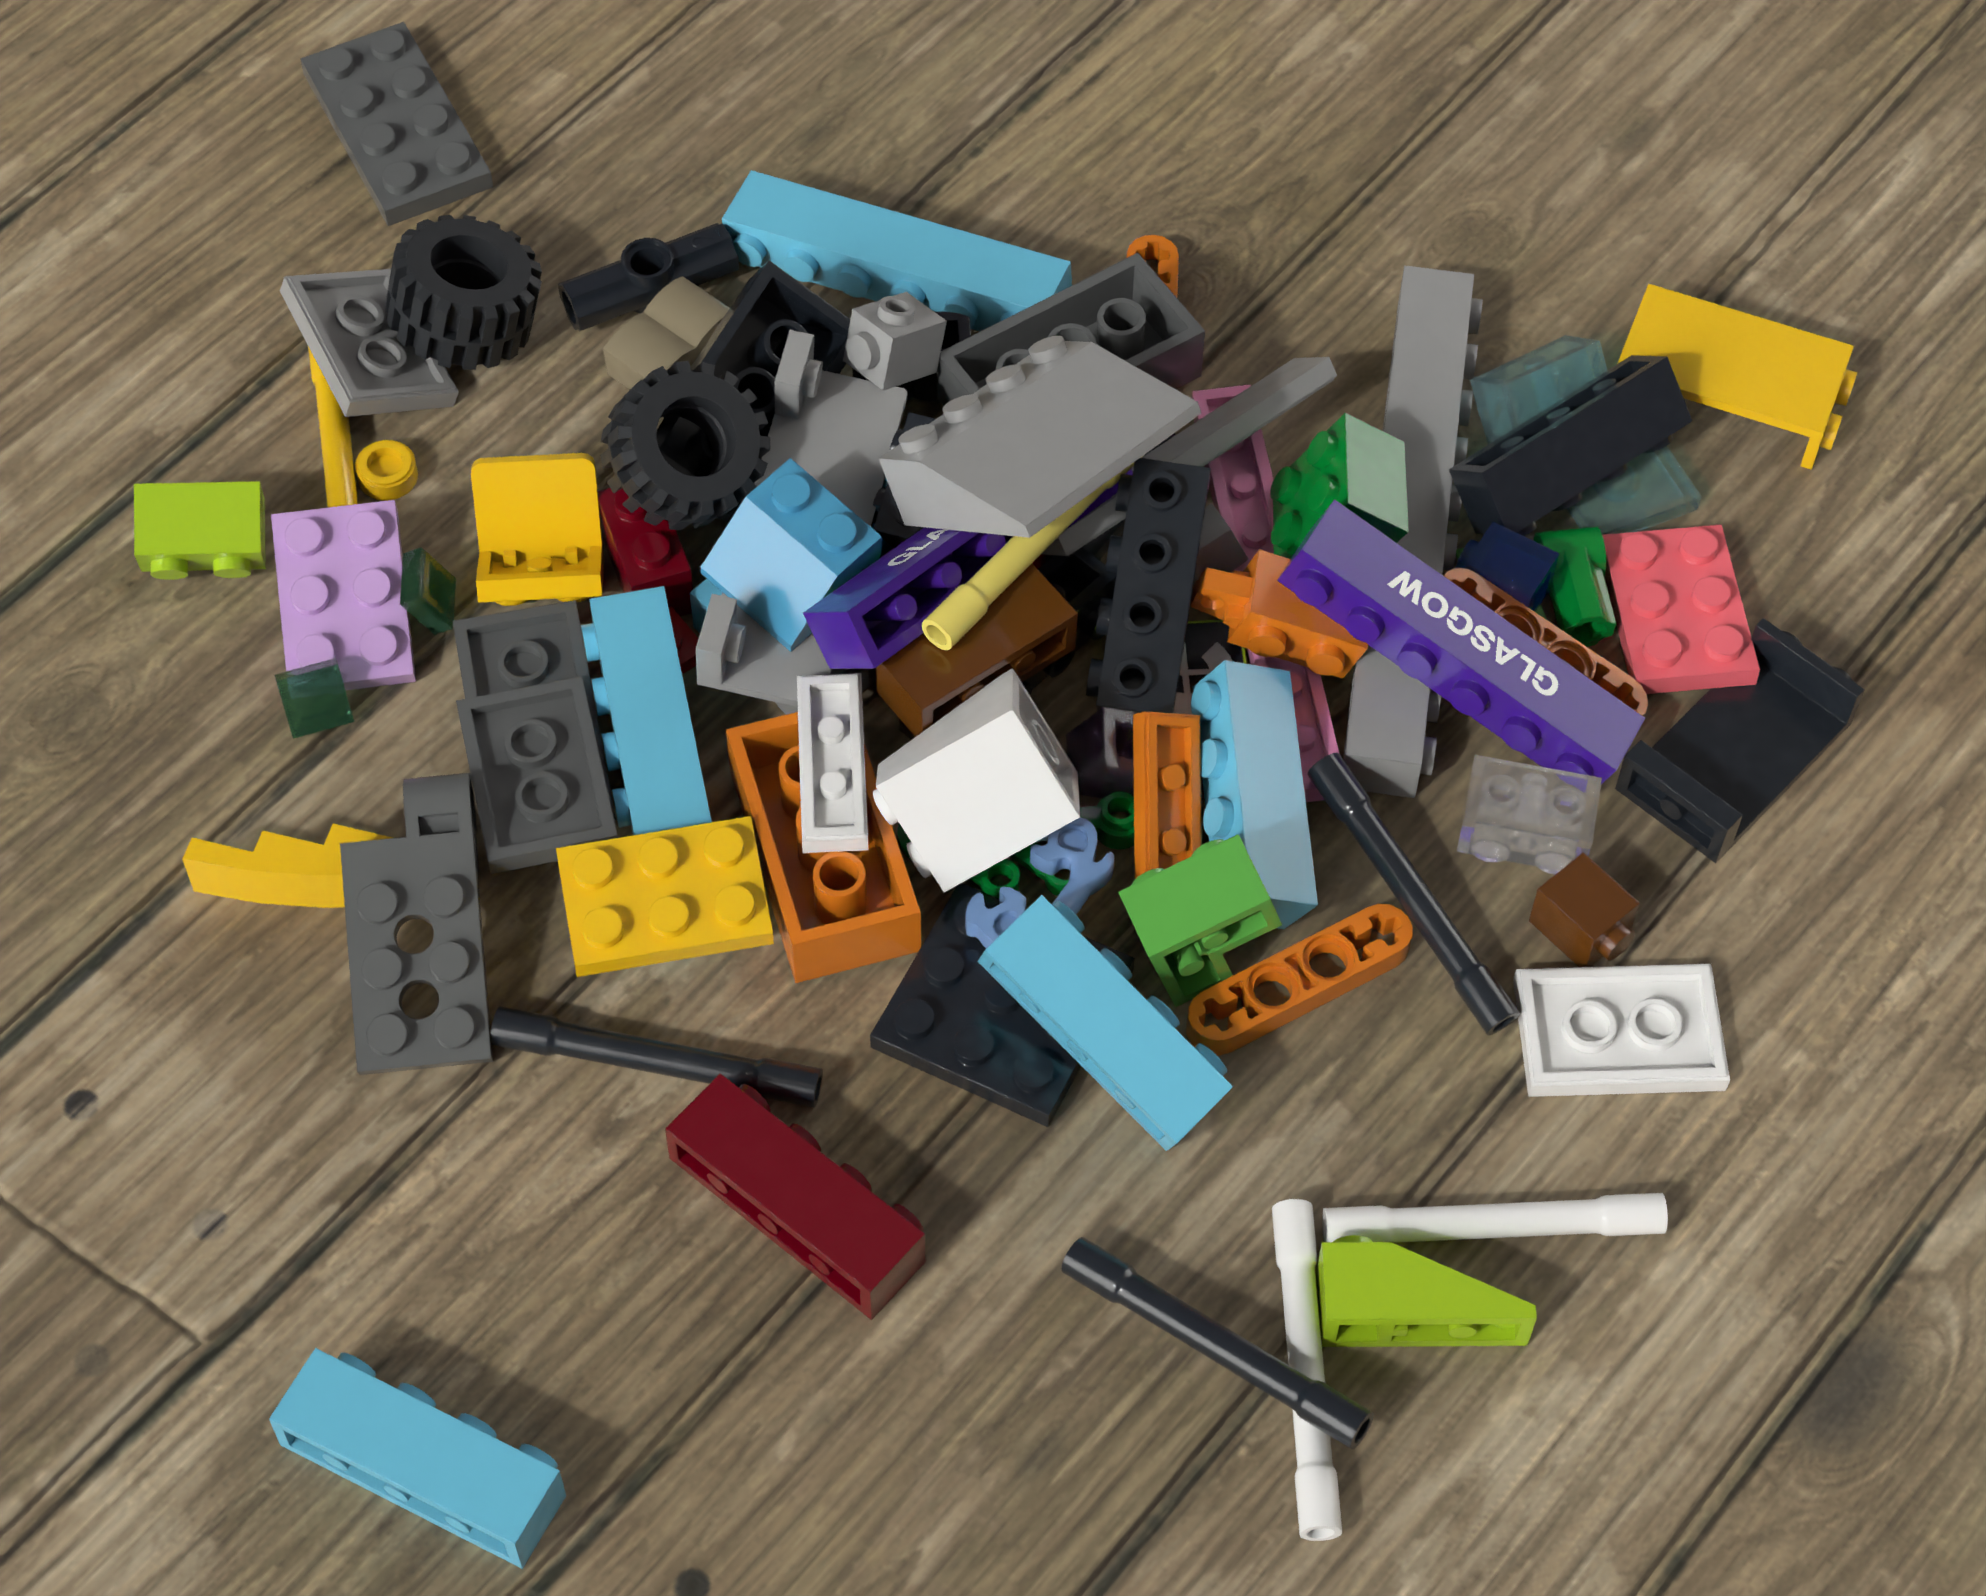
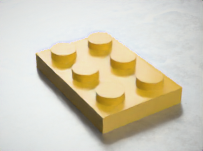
M751 816L556 848L577 977L774 944L772 924Z

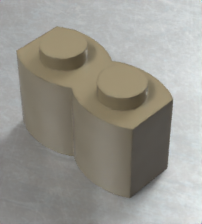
M683 276L673 280L652 299L643 313L632 317L623 324L603 348L607 374L630 390L651 371L661 366L668 370L675 362L689 361L691 367L730 308Z

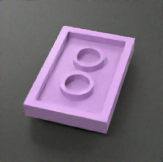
M395 500L271 514L287 685L291 697L416 682L398 509Z

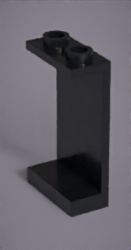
M1764 618L1756 624L1751 638L1760 668L1757 684L1710 689L1652 748L1640 740L1625 755L1615 787L1618 792L1715 864L1852 724L1865 691L1844 670L1831 666L1805 648L1793 634L1781 631Z

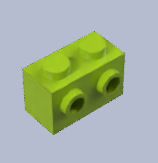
M260 481L134 484V556L141 572H150V575L157 579L175 580L186 578L188 571L213 570V574L218 577L243 578L251 575V569H266L265 498Z

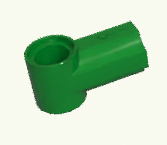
M1599 527L1535 533L1532 544L1535 576L1540 586H1548L1558 628L1586 647L1595 646L1600 640L1612 636L1616 621L1604 580L1606 551Z

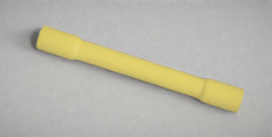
M1134 463L1032 537L1013 536L967 583L958 586L922 622V630L928 640L942 650H950L986 614L989 605L1106 489L1113 487L1119 481L1120 475L1126 474L1134 466Z

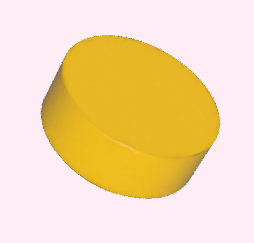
M381 440L369 444L358 454L355 462V470L360 488L366 495L377 500L388 501L405 496L414 488L418 479L416 460L412 450L405 444L395 440Z

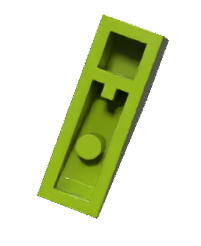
M1351 1235L1340 1237L1333 1242H1322L1316 1268L1322 1347L1528 1345L1537 1320L1536 1305L1392 1242H1373L1365 1236Z

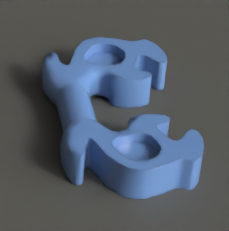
M1078 818L1036 841H1047V844L1044 846L1032 845L1030 852V863L1043 873L1054 875L1061 869H1069L1071 871L1068 883L1052 905L1056 901H1060L1068 906L1076 915L1087 899L1110 881L1114 870V854L1112 852L1107 853L1099 862H1095L1097 832L1094 825L1084 818ZM1003 886L999 891V905L992 909H987L983 894L976 893L971 898L966 909V934L979 939L987 949L1026 910V897L1013 888Z

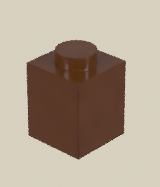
M1583 852L1537 889L1529 922L1579 968L1591 967L1602 957L1608 961L1614 960L1630 945L1635 937L1632 926L1640 903Z

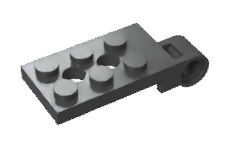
M470 773L404 779L403 802L406 837L340 843L357 1072L360 1075L493 1062L478 872L480 870L476 810ZM422 919L429 922L433 927L434 937L431 945L420 953L411 954L404 952L397 944V934L400 927L409 920ZM416 984L431 985L439 994L437 1009L432 1015L424 1019L410 1018L404 1013L402 1008V999L405 992Z

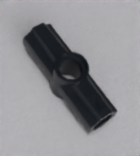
M716 223L666 243L656 238L637 239L625 247L622 251L621 260L559 283V295L573 328L582 331L631 311L639 314L643 313L652 299L666 285L683 276L699 286L738 271L739 259L732 238L724 224Z

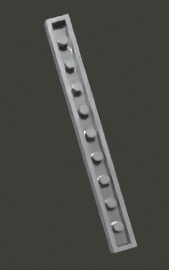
M1404 265L1397 307L1383 432L1405 443L1409 533L1397 544L1442 575L1443 570H1452L1454 568L1458 534L1447 533L1448 521L1458 522L1462 501L1456 486L1452 484L1449 469L1466 459L1468 438L1457 437L1458 425L1468 427L1473 391L1462 390L1463 379L1473 380L1478 345L1468 344L1467 338L1468 333L1478 334L1483 299L1472 298L1474 274ZM1369 645L1368 649L1354 665L1343 760L1366 792L1415 798L1420 774L1432 775L1436 738L1426 737L1425 730L1426 722L1437 723L1441 696L1418 679L1405 674L1398 665Z

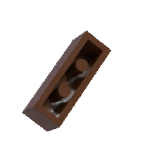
M1031 564L989 605L986 614L950 650H942L936 647L923 633L877 666V693L916 737L1013 668L1020 681L1023 682L1073 651L1076 647L1078 613L1041 572Z

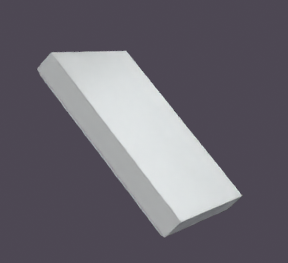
M1711 964L1516 969L1513 983L1516 1006L1520 1012L1518 1021L1528 1097L1726 1091L1730 1082Z

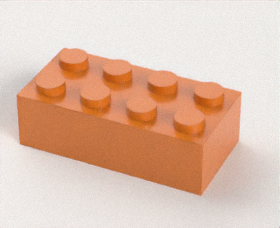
M798 712L726 729L731 776L744 817L751 816L763 880L795 983L919 952L921 948V912L893 827L885 820L873 797V791L877 789L876 776L865 743L868 850L803 853Z

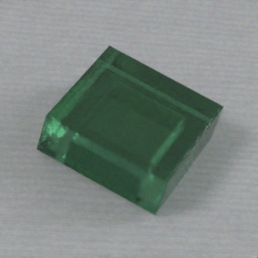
M422 547L403 553L400 605L434 635L453 629L456 578Z
M336 658L275 674L293 739L354 722Z

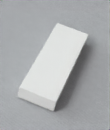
M861 673L797 676L803 853L868 850Z

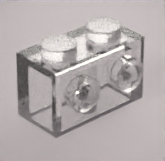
M1475 755L1465 796L1456 852L1471 854L1486 862L1509 861L1536 866L1540 870L1551 874L1558 873L1581 853L1584 852L1589 856L1593 843L1602 778Z

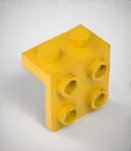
M587 453L487 457L475 460L471 467V481L479 545L476 575L478 603L496 602L503 606H515L523 604L528 600L558 599L562 602L574 600L581 602L589 597L602 596L604 554L594 458Z

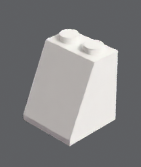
M1013 668L997 677L878 764L877 789L873 791V797L879 811L890 825H894L897 822L900 823L911 842L907 843V850L915 867L925 878L933 875L943 892L950 890L1080 818L1078 772Z

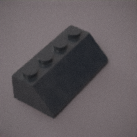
M768 260L748 280L690 368L694 370L701 362L715 365L714 376L718 378L727 371L739 378L734 387L741 394L749 388L757 399L750 406L754 414L764 411L768 424L759 432L760 436L768 437L775 414V378L789 331L794 330L814 335L813 360L823 362V371L840 374L846 365L843 357L851 319ZM667 416L660 418L656 432L657 443L662 456L668 464L685 475L694 477L709 476L713 465V451L710 441L703 430L695 423L682 417ZM742 502L719 519L730 522Z

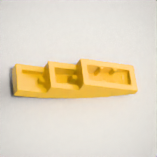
M333 823L326 841L322 845L262 830L253 852L192 837L182 860L194 892L261 904L339 908L345 907L340 843L390 839L393 837Z

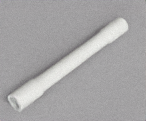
M1663 1193L1604 1195L1597 1199L1411 1208H1388L1382 1205L1323 1208L1322 1214L1324 1242H1333L1340 1237L1351 1235L1365 1236L1373 1242L1392 1243L1594 1233L1603 1236L1665 1234L1668 1224L1667 1205Z
M1302 1199L1283 1200L1273 1205L1272 1217L1276 1263L1281 1272L1288 1364L1310 1379L1325 1383L1315 1276L1317 1249L1313 1206L1309 1201ZM1292 1409L1297 1458L1295 1488L1299 1535L1301 1538L1310 1541H1324L1337 1538L1342 1534L1338 1478L1332 1462L1330 1436L1301 1419Z

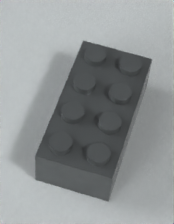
M1136 253L941 351L937 367V399L945 406L955 398L973 394L987 384L986 377L990 373L1002 367L1017 364L1030 355L1028 351L1030 346L1051 336H1062L1065 341L1093 342L1172 388L1178 389L1202 376L1205 330L1144 259Z

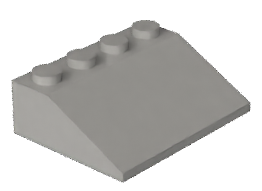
M1051 336L1030 346L1028 349L1030 355L1017 364L1005 366L990 373L986 377L987 384L973 394L964 395L948 402L942 409L944 414L931 423L920 425L904 432L898 439L900 444L878 459L905 526L1030 538L1200 415L1199 404L1194 399L1093 342L1065 341L1062 336Z

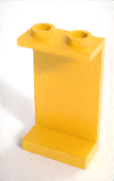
M1649 283L1618 360V363L1631 355L1668 357L1684 399L1810 437L1800 465L1812 470L1819 447L1828 450L1832 449L1843 417L1831 413L1834 403L1843 406L1847 405L1858 373L1846 369L1854 348L1853 345Z

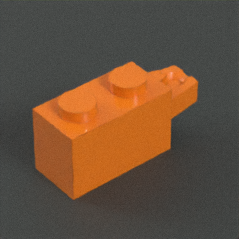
M1259 549L1243 571L1234 570L1230 573L1207 567L1201 573L1200 578L1196 580L1193 587L1191 607L1223 620V623L1229 626L1227 642L1247 648L1256 655L1276 657L1307 667L1310 671L1319 675H1333L1344 678L1368 649L1366 642L1354 638L1346 628L1314 606L1301 601L1294 592L1277 581L1291 559Z

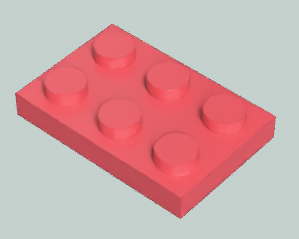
M1722 525L1602 535L1606 551L1605 578L1628 675L1642 685L1646 694L1757 684L1760 668L1753 641L1751 640Z

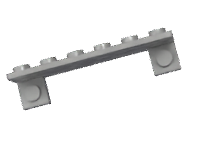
M790 330L775 378V414L768 435L770 437V451L761 459L767 462L768 465L764 476L754 482L756 486L760 485L791 458L872 527L876 507L873 506L874 498L878 490L883 487L886 478L878 458L890 451L892 439L899 429L907 401V391L896 386L881 390L869 380L823 371V362L813 360L814 335ZM723 592L722 595H711L696 646L697 685L798 707L797 676L832 674L833 669L829 668L813 633L790 652L737 605V599L727 597Z

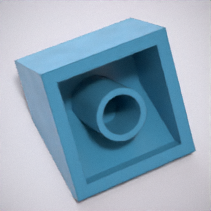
M789 458L744 498L701 565V574L727 597L737 599V605L792 652L812 634L803 612L880 559L882 536L795 461Z

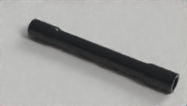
M1332 753L1319 760L1309 769L1308 777L1337 819L1348 827L1453 979L1456 991L1485 1033L1493 1035L1510 1025L1518 1018L1520 1012L1490 969L1479 961L1372 807L1370 797L1339 753Z
M502 1006L497 1008L491 1027L490 1041L491 1045L545 1056L563 1055L710 1084L721 1073L737 1087H740L742 1084L749 1085L763 1098L807 1107H816L822 1085V1068L771 1058L753 1059L563 1022L553 1016Z
M1084 1237L1077 1239L1068 1250L1061 1268L1062 1272L1108 1301L1125 1306L1293 1409L1301 1419L1348 1448L1355 1449L1364 1439L1374 1418L1372 1411L1326 1383L1310 1379L1145 1279L1131 1265Z

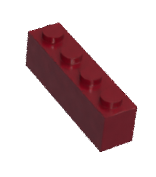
M720 1073L665 1128L669 1159L869 1319L872 1320L925 1264V1233H923V1226L917 1217L900 1204L895 1203L890 1207L872 1193L870 1183L856 1168L847 1163H843L839 1167L821 1153L819 1143L805 1128L795 1123H792L789 1127L771 1113L767 1101L749 1085L742 1084L740 1087H737Z

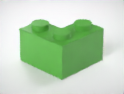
M1239 834L1227 840L1217 839L1209 841L1198 847L1191 857L1166 869L1156 868L1138 876L1131 886L1118 892L1145 951L1175 1007L1192 1000L1200 992L1233 976L1223 953L1282 926L1270 896Z

